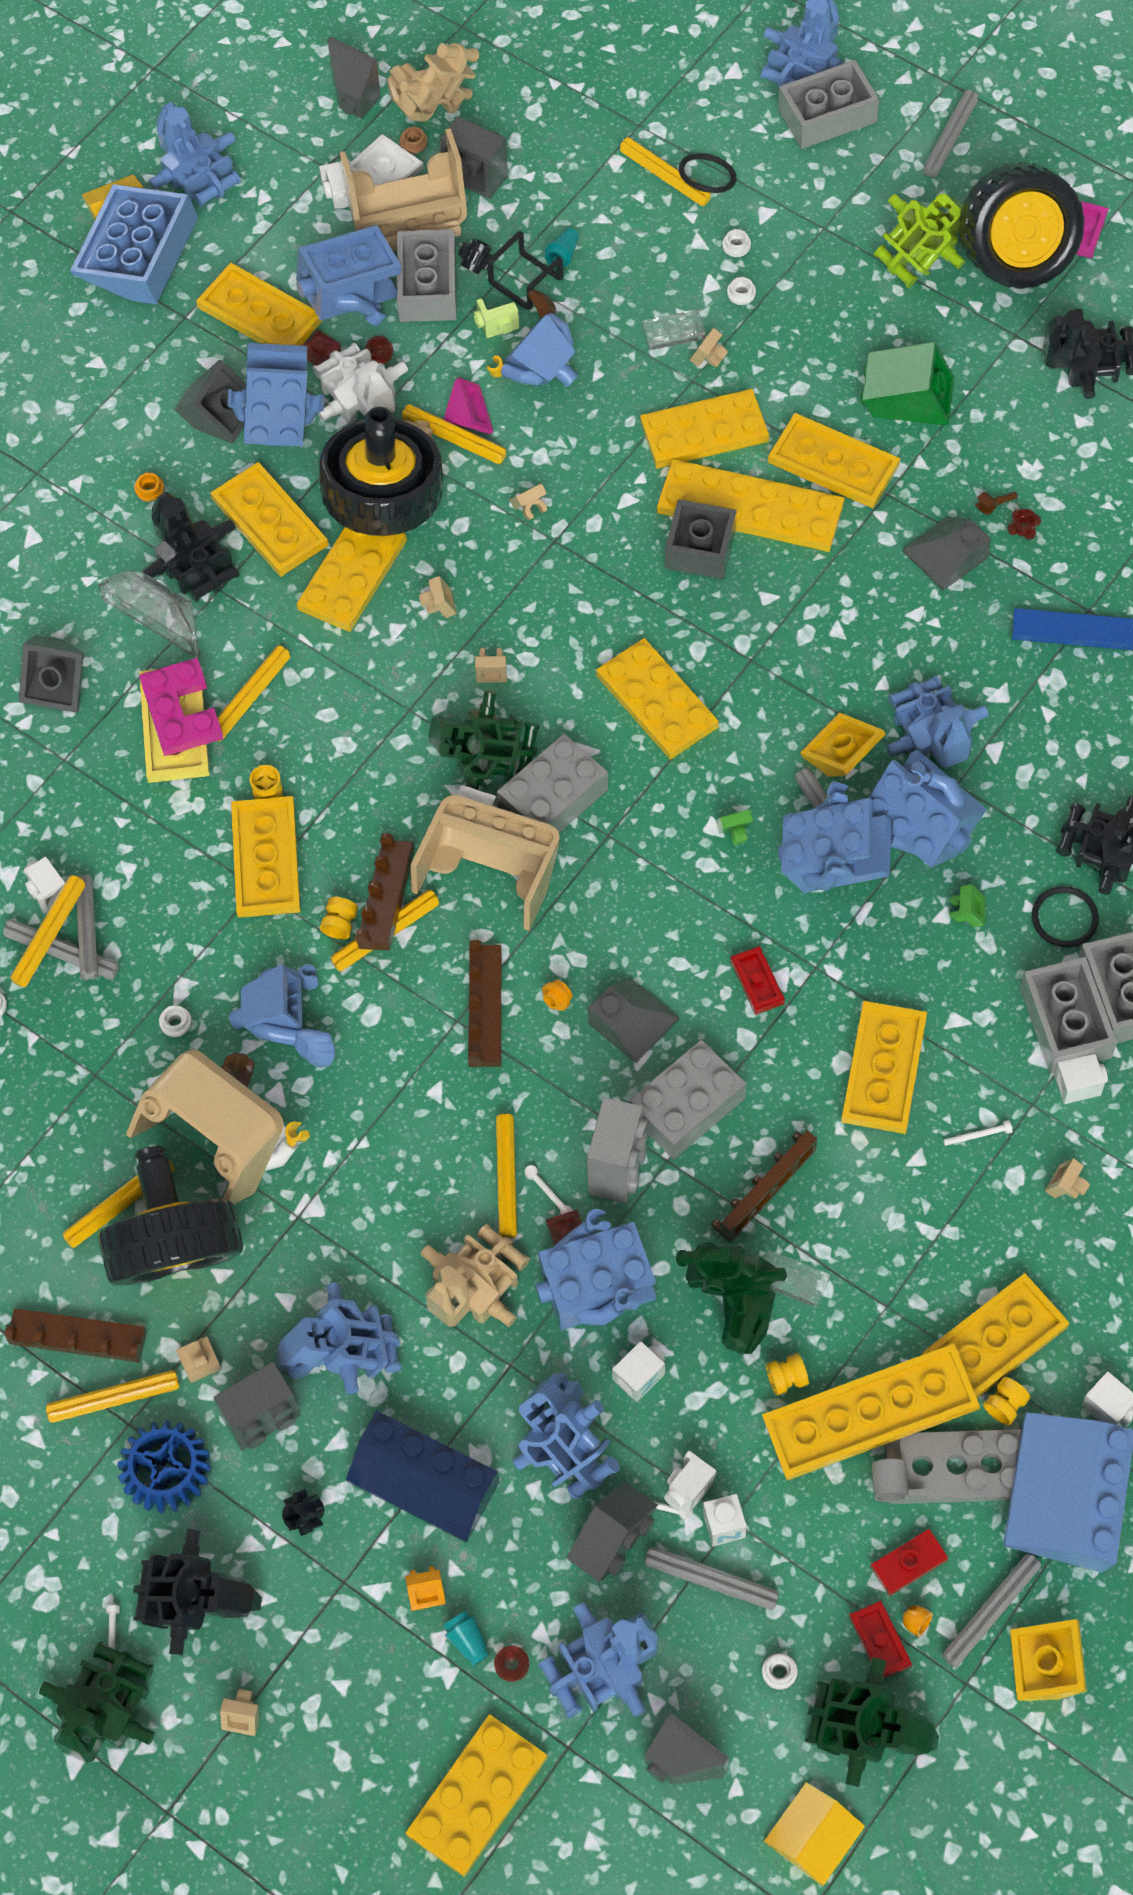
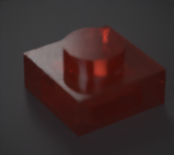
M319 330L303 345L307 346V360L316 366L330 359L332 352L341 351L340 343Z
M578 1210L546 1219V1225L554 1246L569 1232L582 1224Z

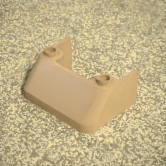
M451 128L445 129L448 152L436 154L429 159L427 163L428 174L373 185L372 177L365 171L351 172L345 151L339 152L344 186L355 231L378 225L383 236L387 237L397 234V231H411L455 219L461 224L466 219L467 207L462 163Z
M459 795L448 796L441 801L411 863L412 893H419L429 870L446 874L453 872L458 867L462 858L519 876L516 883V892L524 900V929L530 931L548 891L559 848V832L554 826Z
M194 1049L188 1050L180 1054L144 1092L126 1135L132 1138L163 1122L172 1110L218 1146L214 1157L215 1167L219 1174L230 1182L223 1199H228L235 1205L256 1192L283 1131V1119L275 1108L203 1053Z

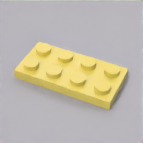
M153 670L139 671V674H143ZM140 682L148 783L210 776L207 744L164 756ZM203 690L178 697L184 716L204 711Z

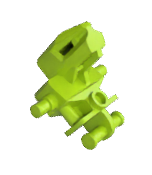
M893 194L889 198L888 203L896 210L899 223L890 234L885 232L882 236L899 253L894 257L882 245L875 251L874 256L879 258L888 267L887 271L891 275H897L905 283V286L910 288L918 278L905 268L908 262L920 273L927 276L931 273L928 269L939 257L944 258L957 269L964 265L965 260L954 248L958 242L959 218L963 205L958 200L947 194H938L931 204L926 207L916 200H911L907 203L897 194ZM942 207H945V208L949 209V210H948V213L945 212V211H944L943 209H941V208H942Z

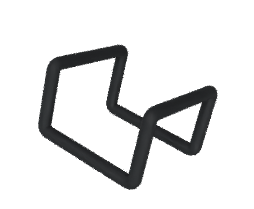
M518 231L489 258L487 262L488 281L491 286L527 310H531L533 302L529 298L528 293L548 274L559 281L563 280V259L558 257L549 266H546L525 252L524 234L522 231ZM517 240L520 255L543 270L528 285L526 289L527 302L494 281L493 263ZM556 266L558 273L553 270Z

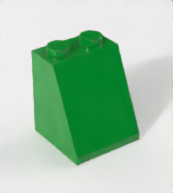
M935 342L869 352L867 365L864 366L865 383L864 389H861L860 398L862 405L867 407L872 417L937 425L949 424L954 375Z

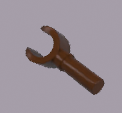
M983 492L978 496L977 499L980 502L976 503L975 506L983 514L990 515L998 505L1018 498L1016 492L992 498L987 492Z

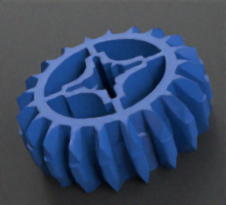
M165 1420L163 1428L159 1429L156 1422L152 1421L150 1425L152 1431L146 1433L145 1429L139 1427L138 1433L140 1438L138 1440L134 1437H128L127 1441L132 1448H121L120 1453L125 1460H121L117 1464L119 1470L123 1471L118 1478L120 1483L126 1484L123 1488L127 1496L133 1495L132 1501L135 1505H139L144 1501L145 1510L150 1511L156 1504L158 1512L163 1514L166 1510V1505L170 1504L172 1511L177 1512V1502L183 1500L186 1506H190L191 1501L188 1496L193 1494L200 1497L201 1495L197 1484L207 1485L208 1479L203 1474L211 1471L210 1464L205 1462L210 1458L208 1450L203 1449L205 1446L204 1440L202 1438L195 1439L196 1432L194 1429L191 1428L185 1432L184 1424L179 1422L172 1430L169 1420ZM164 1444L160 1450L148 1452L153 1447ZM179 1446L185 1448L191 1454L190 1469L184 1468L183 1463L177 1461ZM167 1462L170 1463V1468L164 1467L162 1471H159L158 1466H165ZM139 1464L144 1465L146 1470L151 1472L149 1478L151 1485L149 1488L138 1480ZM170 1482H181L175 1487L165 1490L166 1486Z

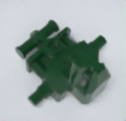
M490 690L484 691L479 711L470 710L467 712L465 721L458 715L450 713L445 717L441 715L433 717L428 735L430 743L442 757L458 758L457 767L466 777V786L476 790L479 789L482 779H488L491 774L502 775L505 780L509 781L513 777L516 756H520L515 774L519 773L532 761V757L537 755L538 750L535 747V742L540 725L525 722L523 742H519L522 721L516 715H510L509 718L496 717L494 715V704L497 693Z
M704 1242L700 1243L694 1251L679 1250L676 1254V1262L680 1267L688 1265L686 1280L689 1287L692 1289L702 1288L701 1292L723 1298L726 1321L722 1343L726 1349L738 1352L740 1355L752 1354L768 1331L776 1295L771 1290V1285L774 1282L785 1281L787 1277L786 1270L782 1267L775 1268L773 1264L760 1256L745 1255V1248L742 1246L718 1247L714 1243Z
M102 1641L95 1647L93 1657L113 1664L110 1671L82 1660L80 1663L82 1671L75 1685H68L67 1688L44 1681L39 1690L40 1695L51 1699L53 1703L58 1705L56 1711L62 1720V1724L54 1736L55 1744L62 1752L86 1763L94 1761L105 1739L111 1745L120 1748L124 1746L127 1738L136 1739L150 1745L155 1736L154 1731L143 1727L141 1723L135 1721L132 1717L141 1698L146 1700L148 1693L143 1687L124 1679L128 1671L147 1682L153 1673L154 1665H148L133 1658L132 1653L126 1650L120 1652L106 1646ZM83 1736L90 1742L89 1745L82 1740Z
M872 1658L865 1683L854 1681L851 1684L837 1678H833L830 1684L818 1681V1691L814 1707H809L807 1713L812 1718L805 1743L816 1745L819 1750L839 1756L844 1754L849 1756L845 1784L855 1787L860 1785L866 1761L874 1763L881 1761L885 1748L901 1754L918 1756L936 1750L939 1741V1735L934 1725L925 1716L905 1708L894 1707V1692L883 1687V1673L886 1661L882 1659Z

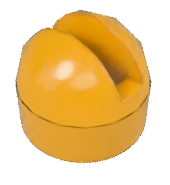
M918 1605L911 1606L903 1614L904 1627L910 1633L920 1637L928 1628L933 1613Z

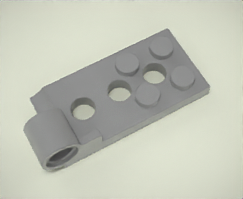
M1021 1429L917 1432L885 1444L886 1459L878 1460L871 1464L874 1500L889 1502L890 1504L1010 1500ZM989 1457L996 1459L1000 1464V1470L993 1474L987 1473L981 1466L982 1460ZM951 1459H960L964 1462L966 1471L959 1475L953 1474L948 1470L947 1462ZM917 1460H925L931 1465L932 1471L925 1476L918 1475L914 1472L912 1464Z

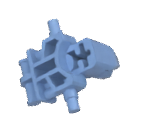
M808 0L801 27L790 26L785 32L776 31L770 27L765 29L763 37L773 41L779 48L777 51L771 49L768 53V65L764 66L761 78L777 83L779 89V86L844 64L842 60L837 58L838 47L833 44V41L838 36L839 23L838 7L834 0Z
M172 102L162 107L157 118V133L160 147L166 155L161 158L163 170L148 180L153 190L171 183L175 189L182 187L184 193L189 195L191 201L195 199L198 205L202 207L205 202L214 197L220 199L225 195V190L241 183L239 175L233 170L231 158L229 156L223 157L220 154L227 146L235 142L231 132L215 139L207 133L196 136L192 121L184 107H176Z
M933 676L932 679L920 684L917 682L910 683L908 689L888 695L892 708L896 709L894 723L896 726L902 725L906 736L887 745V751L891 757L902 752L910 751L911 753L919 750L927 757L928 751H931L940 767L948 768L968 760L973 740L971 736L972 726L977 721L988 717V710L983 705L973 710L965 711L962 704L955 705L951 699V687L942 688L937 676Z
M330 1283L326 1286L328 1303L316 1314L317 1318L304 1317L280 1341L276 1355V1366L279 1372L286 1371L293 1379L303 1378L315 1367L325 1365L329 1372L341 1375L347 1394H354L359 1391L357 1368L365 1369L367 1377L374 1378L384 1367L388 1373L397 1372L402 1368L396 1349L400 1345L399 1335L393 1332L392 1316L389 1314L379 1316L378 1307L371 1305L364 1312L359 1311L355 1301L344 1300L339 1283Z
M563 1372L554 1373L541 1382L519 1406V1413L532 1429L519 1442V1449L522 1453L513 1459V1463L519 1470H522L529 1464H533L534 1467L547 1465L556 1476L551 1482L554 1487L574 1474L578 1481L568 1485V1492L572 1498L579 1499L587 1490H595L601 1486L606 1477L619 1471L620 1466L617 1460L611 1456L606 1458L605 1462L601 1465L595 1460L610 1444L608 1438L600 1442L589 1429L595 1417L604 1411L602 1403L595 1400L588 1406L581 1407L579 1398L583 1395V1389L580 1383L568 1380L567 1375Z
M585 1602L577 1605L573 1611L580 1621L579 1625L583 1630V1636L566 1646L563 1642L558 1645L559 1653L570 1674L562 1677L554 1663L555 1659L553 1657H549L538 1664L539 1669H542L551 1685L549 1690L552 1696L558 1697L568 1719L576 1716L583 1710L581 1706H578L570 1691L576 1686L579 1687L592 1712L598 1710V1704L614 1696L617 1699L621 1698L624 1704L628 1705L634 1717L640 1716L646 1711V1708L640 1700V1694L637 1691V1688L641 1687L642 1674L638 1665L656 1656L658 1636L644 1613H636L634 1617L626 1621L621 1619L613 1625L612 1621L606 1618L598 1622L596 1617L591 1614ZM640 1642H642V1646H643V1648H644L643 1651L641 1650V1647H640V1644H639Z

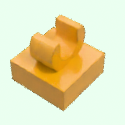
M429 1566L428 1572L416 1574L414 1569L410 1571L409 1575L405 1576L412 1611L446 1604L440 1569L435 1570L433 1566Z

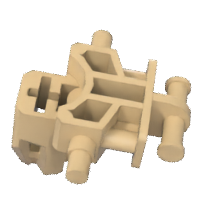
M456 43L450 45L441 44L438 46L435 55L426 54L424 57L429 64L428 69L416 71L410 63L394 66L389 70L391 76L387 78L391 99L412 121H428L439 104L448 113H455L464 99L469 100L472 97L471 89L463 88L460 85L465 78H475L476 74L467 65V60L469 62H476L479 58L478 50L476 48L466 49L463 45Z
M485 1224L480 1229L477 1237L484 1239L493 1247L491 1250L486 1249L467 1234L464 1238L465 1245L456 1254L449 1252L445 1256L442 1253H438L430 1245H427L421 1251L420 1255L430 1262V1265L435 1269L433 1271L434 1286L426 1291L425 1295L428 1311L448 1327L456 1326L469 1311L472 1312L473 1318L478 1323H485L492 1316L495 1319H499L507 1327H510L517 1318L500 1301V1296L510 1286L515 1288L518 1285L517 1274L505 1265L502 1260L506 1257L517 1266L519 1271H522L530 1262V1258L528 1256L525 1257L512 1246L513 1242L508 1237L502 1238L493 1231L489 1224Z

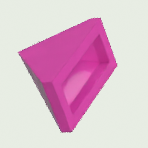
M458 377L454 382L443 420L490 435L494 431L480 385Z

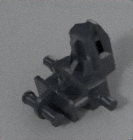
M1082 309L1070 310L1066 316L1058 315L1046 326L1043 342L1045 365L1050 369L1070 368L1068 376L1069 385L1072 387L1081 386L1086 399L1094 398L1096 395L1094 387L1096 377L1112 376V382H1118L1121 369L1120 362H1126V374L1133 375V327L1126 326L1121 328L1119 332L1122 340H1118L1114 321H1109L1108 327L1105 329H1095L1091 321H1085Z
M165 492L157 497L152 506V521L155 533L162 543L155 548L157 560L151 566L141 571L146 581L166 573L170 579L176 578L182 594L189 592L193 600L197 602L211 591L214 593L222 590L221 585L240 576L232 563L228 548L222 549L219 545V540L236 529L231 519L214 527H211L203 520L193 524L190 513L181 498H175L169 492Z
M1133 796L1128 797L1126 806L1120 809L1116 815L1099 811L1101 804L1096 803L1089 825L1080 822L1082 815L1086 811L1085 807L1080 804H1072L1068 820L1064 822L1061 828L1062 838L1059 846L1056 848V853L1069 857L1072 853L1073 842L1082 844L1076 867L1081 868L1082 862L1099 867L1101 883L1098 891L1105 895L1111 893L1113 884L1116 881L1122 883L1127 881L1131 865H1133Z
M186 1530L185 1544L182 1546L181 1554H170L169 1557L153 1554L150 1560H142L140 1585L133 1587V1593L138 1595L133 1621L160 1629L171 1627L169 1636L171 1638L169 1654L183 1656L188 1630H199L202 1627L205 1614L221 1618L248 1617L250 1613L261 1610L262 1596L245 1580L220 1573H211V1561L209 1558L199 1556L201 1532L199 1530Z

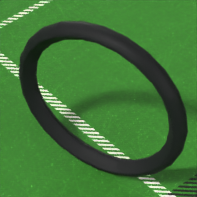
M703 153L691 154L683 158L679 164L681 178L689 186L707 193H722L730 190L736 183L734 169L729 163L719 157ZM691 160H709L727 169L731 180L723 187L704 186L691 180L686 175L684 167Z
M1062 886L1047 890L1039 896L1032 908V922L1037 933L1045 941L1058 947L1068 948L1081 945L1094 935L1099 925V914L1094 901L1087 894L1072 887ZM1059 893H1069L1083 899L1088 904L1092 913V924L1088 932L1081 938L1071 941L1058 940L1048 935L1042 929L1038 919V912L1044 900Z

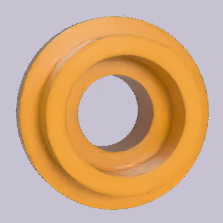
M144 473L138 477L135 483V493L143 501H155L158 496L164 493V483L156 474Z
M554 980L542 987L543 1000L548 1007L559 1011H564L569 1007L572 992L565 983L560 980Z

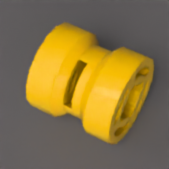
M261 765L251 772L249 780L254 799L283 797L284 792L281 778L276 768L271 765Z
M331 897L326 905L327 915L322 918L319 927L320 931L334 939H348L352 931L351 920L356 918L358 906L346 898Z
M799 1353L787 1356L785 1363L776 1360L765 1363L766 1373L776 1396L786 1393L788 1388L792 1387V1384L798 1388L809 1385L807 1371Z
M1003 1377L997 1385V1392L986 1399L983 1407L998 1422L1011 1425L1017 1417L1019 1407H1025L1031 1396L1018 1382L1011 1378Z

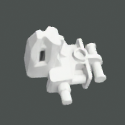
M352 343L350 347L340 353L338 351L332 352L330 359L318 366H313L315 375L321 381L322 392L325 395L330 393L334 398L322 412L318 413V416L324 422L332 416L340 414L347 423H353L357 420L359 411L364 417L369 410L375 407H384L391 413L395 412L394 381L399 376L408 372L406 364L402 361L393 367L385 369L382 363L371 360V353L368 349L360 351L356 343Z

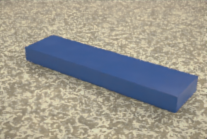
M1014 608L1012 640L1133 650V619Z

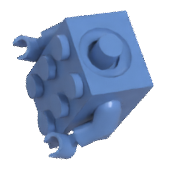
M378 225L298 248L296 286L299 295L302 298L307 297L320 321L347 312H358L365 315L366 320L370 324L379 326L386 317L385 313L380 312L381 306L379 303L397 298V290L389 277L401 274L402 266Z
M248 343L246 387L241 392H233L232 389H228V406L232 408L236 418L244 422V444L303 447L304 425L310 424L316 414L324 410V394L311 396L310 393H306L307 346Z
M919 750L911 752L903 766L895 759L892 760L869 797L872 800V817L887 815L891 819V848L916 855L931 868L956 857L969 847L972 842L969 836L987 810L960 787L954 778L946 775Z
M832 781L827 790V799L822 804L812 810L783 815L782 846L778 848L781 872L803 893L817 890L828 891L832 887L890 876L891 819L887 815L872 817L871 798L848 802V796L844 794L848 789L846 784Z
M593 1209L588 1213L587 1221H584L569 1232L553 1248L538 1252L539 1268L543 1282L535 1284L537 1295L541 1304L548 1301L551 1302L561 1331L580 1324L604 1326L623 1314L624 1310L633 1311L639 1305L656 1300V1294L652 1286L656 1284V1280L634 1222L609 1229L611 1226L610 1222L601 1221L598 1223L599 1218L605 1215L606 1211Z

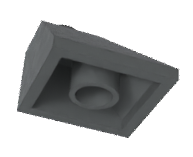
M330 37L327 40L339 108L347 114H353L363 119L381 97L377 59Z
M218 360L188 387L174 410L193 428L233 443L243 429L244 422L239 421L232 408L228 406V389H232L233 392H241L242 389H245L246 383L222 360Z
M947 517L905 547L903 553L944 591L988 559L991 538L971 519Z
M36 635L23 643L19 702L77 713L79 711L84 653L64 640Z
M632 978L609 986L588 1007V1024L635 1063L679 1020L676 1014Z
M672 1713L667 1717L644 1755V1763L648 1765L646 1768L647 1772L661 1783L665 1779L673 1785L724 1778L728 1771L729 1757Z

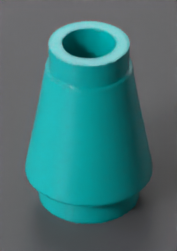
M566 228L545 248V260L549 265L558 257L563 259V267L570 264L579 240V234L576 230Z
M467 1611L460 1613L443 1625L447 1632L445 1637L472 1666L490 1655L475 1617H470Z

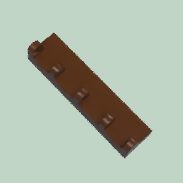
M383 833L380 838V852L374 862L376 868L373 880L368 885L369 895L367 903L361 912L363 918L361 927L355 935L359 949L390 951L415 852L412 841H395L391 834Z
M471 940L469 942L468 1064L469 1067H501L502 947L501 945H482L480 940Z
M808 1130L804 1134L796 1132L792 1136L796 1143L784 1155L777 1152L773 1156L776 1164L763 1178L756 1175L752 1179L755 1187L742 1201L734 1198L730 1202L733 1210L722 1222L715 1219L711 1223L712 1228L731 1243L815 1153L817 1137Z
M14 1308L11 1323L6 1326L5 1338L11 1345L140 1363L147 1331L143 1326Z

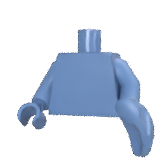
M284 964L278 965L275 968H267L257 979L242 988L241 1008L229 1013L230 1023L235 1029L238 1030L245 1027L258 1039L293 1045L302 1058L316 1067L330 1066L335 1058V1044L332 1042L329 1033L302 1029V987L310 990L318 986V977L313 965L305 964L299 971H296L295 968H288Z

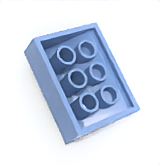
M113 184L70 270L71 274L130 301L157 305L198 219L189 195Z
M1026 1412L1023 1417L1003 1546L1101 1573L1114 1566L1117 1562L1133 1452V1429L1103 1421Z

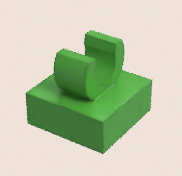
M750 809L722 816L716 822L719 834L730 831L733 846L745 843L748 840L745 827L751 825L753 818Z
M973 884L960 886V895L950 898V902L955 907L960 906V909L956 912H951L950 917L955 922L966 920L973 928L985 926L986 897Z

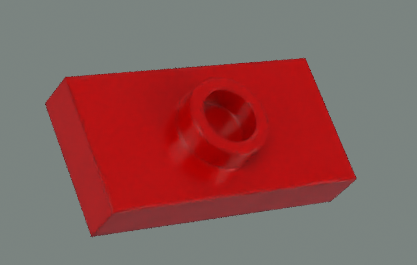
M760 946L730 957V963L755 1015L785 1004V998Z
M927 1529L872 1563L870 1568L890 1597L947 1562L948 1556L930 1529Z
M881 1600L849 1614V1619L870 1663L872 1658L886 1661L883 1673L884 1679L912 1667L909 1656Z

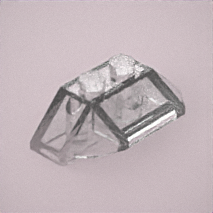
M132 570L106 578L98 584L103 601L195 658L200 656L196 618L192 606L193 603L188 596L181 592L177 594L172 591L159 578L153 579L145 573Z

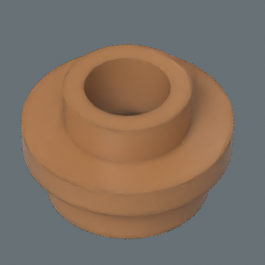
M409 127L400 136V147L411 154L420 153L427 147V136L420 128Z

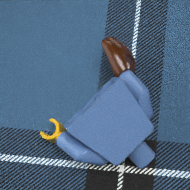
M531 290L528 296L535 305L540 320L506 357L505 361L508 363L504 364L502 359L495 355L492 359L494 363L499 364L498 367L490 368L487 366L486 368L490 375L495 378L503 376L518 383L533 386L541 384L544 386L556 377L563 385L568 387L578 376L567 364L569 359L575 354L569 325L557 316L555 304L547 295L537 290Z

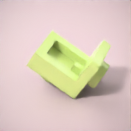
M482 298L476 300L477 311L473 312L474 320L478 329L483 328L486 338L507 334L519 329V315L515 302L487 310Z

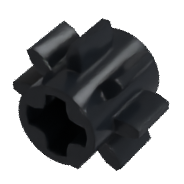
M473 238L471 243L463 242L458 252V255L463 259L461 265L476 274H480L482 269L487 270V262L492 257V254H490L492 247L476 238Z
M306 1489L293 1493L292 1497L284 1499L286 1506L283 1508L282 1518L290 1531L299 1529L300 1535L303 1536L323 1525L320 1519H322L325 1509L317 1494L308 1496Z

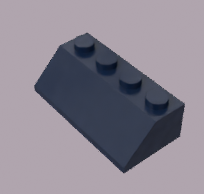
M376 1410L358 1443L346 1482L467 1543L499 1485L498 1471Z

